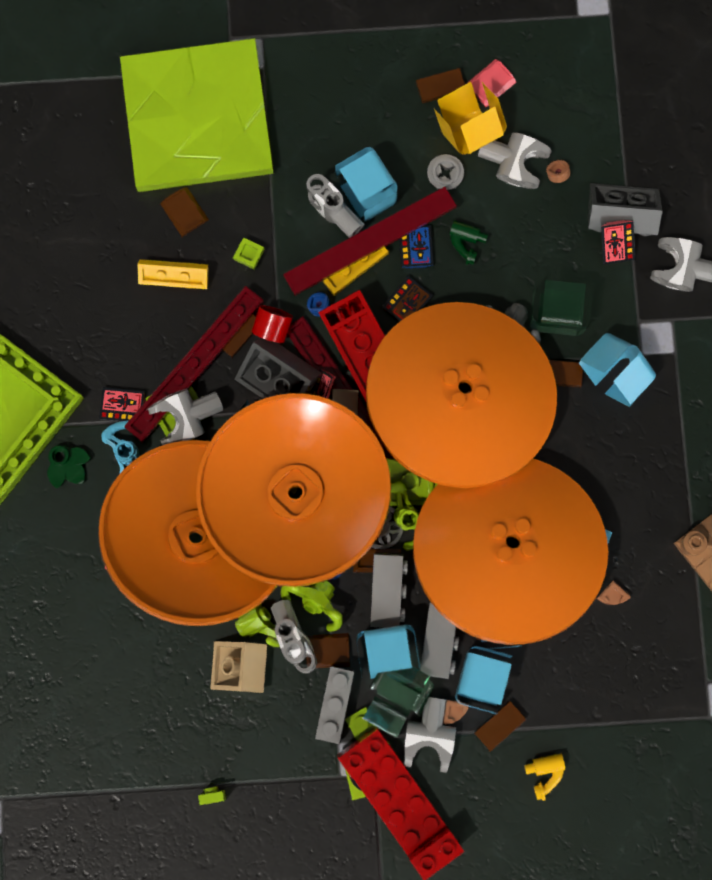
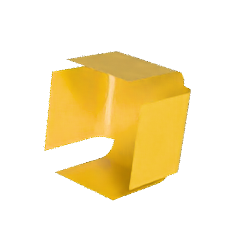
M471 82L437 100L443 118L436 110L435 113L442 134L460 154H471L500 138L507 127L499 99L483 82V88L490 110L484 113L479 108Z

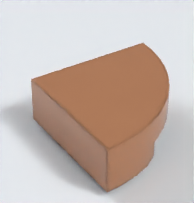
M612 581L596 599L607 605H617L627 601L631 596Z
M446 700L443 724H452L460 720L467 712L468 706L461 705L457 701Z

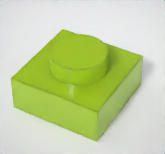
M243 238L233 259L255 270L265 249L263 246Z
M366 707L345 719L356 740L376 726Z
M218 786L204 789V794L198 795L200 805L226 800L225 790L219 791Z

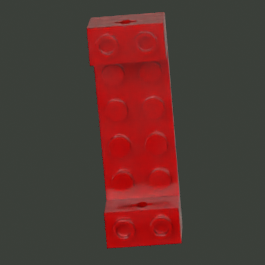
M359 290L318 313L366 400L368 371L373 356L385 335Z
M376 726L337 754L340 763L362 790L423 880H427L465 852Z

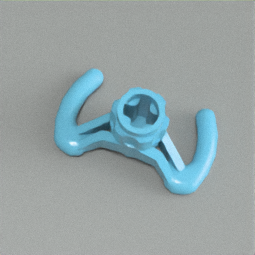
M128 421L116 422L107 427L101 434L102 441L113 448L120 466V473L125 469L124 465L128 466L136 458L140 457L139 449L132 441L120 440L114 436L115 432L126 429L124 426Z

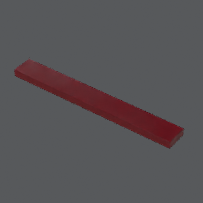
M443 187L286 272L283 276L294 296L454 210L456 204L446 187Z
M245 286L124 427L143 443L169 413L168 411H159L149 414L147 408L168 395L184 389L189 390L258 310L259 306L264 303V300Z
M302 316L290 324L287 335L305 362L318 371L322 369L336 376L331 390H353L306 319ZM358 398L357 416L372 430L384 451L385 457L393 458L380 442L374 431L369 413Z

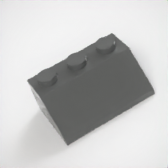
M590 183L588 229L601 232V226L608 222L629 220L634 221V233L642 236L658 235L662 216L659 189Z
M259 338L253 342L234 380L262 399L281 394H311L322 373L280 344Z

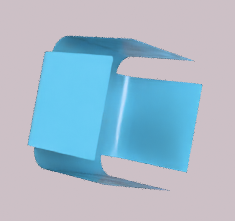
M366 147L335 165L336 177L342 174L347 181L341 185V188L360 218L364 216L365 222L396 203L397 184L373 148Z
M606 333L582 357L579 364L596 386L621 359L628 358L630 364L614 380V384L605 394L630 407L653 382L656 373L637 346L610 333Z
M400 625L366 630L358 634L357 642L361 636L365 635L371 679L411 673L410 668L412 666L406 629L414 634L418 657L413 627L410 625Z
M478 646L472 647V648H476V649H479V650H483V651H487V652H490V653H494V654H497V655L505 656V657H508V658H511V657H512L511 655H507V654H504V653L496 652V651L489 650V649H486V648H482V647H478ZM468 650L455 699L461 705L498 714L462 704L458 700L457 695L495 706L497 704L501 705L511 664L468 653Z

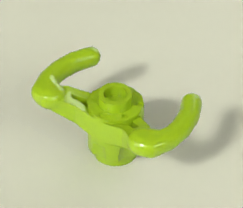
M400 481L391 484V493H396L397 509L394 511L393 517L395 523L405 531L415 529L419 513L408 501L407 486ZM413 541L405 542L403 545L404 550H413Z
M325 580L312 584L310 588L304 586L281 587L282 600L291 601L290 593H293L303 598V607L307 612L311 614L324 612L334 621L326 625L328 632L337 631L341 628L343 624L342 614L334 609L330 603L334 596V587L331 583Z
M262 604L238 617L239 619L235 621L236 629L241 636L251 637L256 633L268 635L266 638L268 645L280 647L275 634V625L270 621V613L265 607H262Z

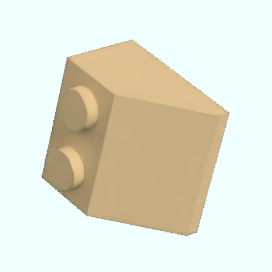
M214 641L210 689L264 693L267 644Z

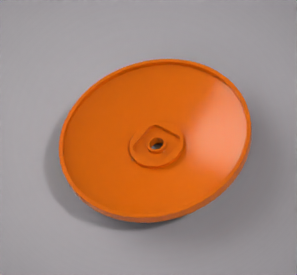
M450 302L420 309L401 320L388 332L378 346L368 371L366 401L371 423L380 442L403 467L415 475L439 485L473 488L502 481L520 471L535 457L547 440L554 423L557 407V389L553 370L546 354L536 339L522 325L506 314L483 305ZM459 384H469L471 392L462 393L459 390Z
M292 393L268 397L256 401L234 414L223 424L210 441L199 466L196 484V501L199 517L205 533L214 548L227 562L243 574L258 581L278 586L295 587L320 583L352 567L367 553L378 538L384 526L391 499V479L384 451L372 430L360 417L343 405L330 399L310 394ZM294 487L302 489V495L298 499H292L289 496L290 490Z
M188 440L169 443L154 448L136 458L118 475L111 485L102 505L99 519L100 550L106 569L113 582L137 607L150 615L175 624L205 626L236 619L260 605L278 586L253 579L234 568L214 548L205 533L197 508L196 484L199 466L210 441ZM192 533H198L202 536L203 540L199 543H194L189 539V536Z
M532 459L514 475L491 485L457 488L437 484L427 497L417 519L413 540V557L418 579L425 594L438 612L450 623L479 639L493 643L515 645L535 643L553 637L569 628L582 617L595 600L605 578L608 563V544L601 516L595 504L582 487L570 476L554 466L537 459ZM515 537L519 541V546L517 548L509 547L506 539Z

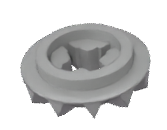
M444 154L435 157L430 162L427 175L430 183L436 189L446 187L447 190L456 189L463 180L464 168L456 157ZM441 167L446 171L452 169L449 174L450 180L446 176L439 177L442 173Z

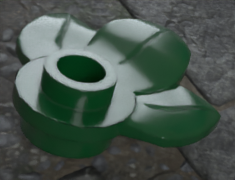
M65 445L54 446L48 455L51 463L47 470L50 483L55 488H59L65 480L74 484H83L85 471L82 465L90 460L88 453L79 447L69 449ZM59 453L65 454V458L62 461L57 460Z

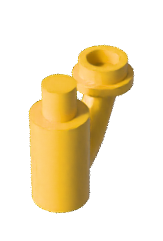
M562 753L533 759V763L524 765L526 775L536 773V776L552 773L551 778L545 785H542L540 782L534 786L536 799L545 801V795L563 777L565 764Z

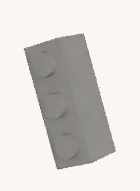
M374 553L371 627L387 628L400 626V622L405 620V608H401V598H406V584H402V574L407 575V560H403V554Z
M429 603L419 675L449 679V674L454 675L456 660H451L452 651H457L459 637L455 636L456 626L442 616L432 603Z
M330 667L315 739L340 744L354 671Z

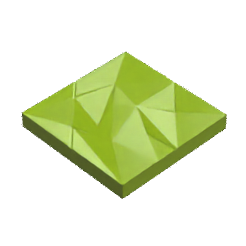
M255 38L120 57L135 185L138 192L274 174Z
M1 334L0 505L84 400L81 394Z

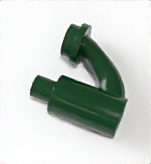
M454 220L449 234L454 248L466 260L465 265H473L477 252L473 251L474 249L472 248L468 251L462 244L461 239L474 244L477 241L486 243L488 234L481 233L480 228Z

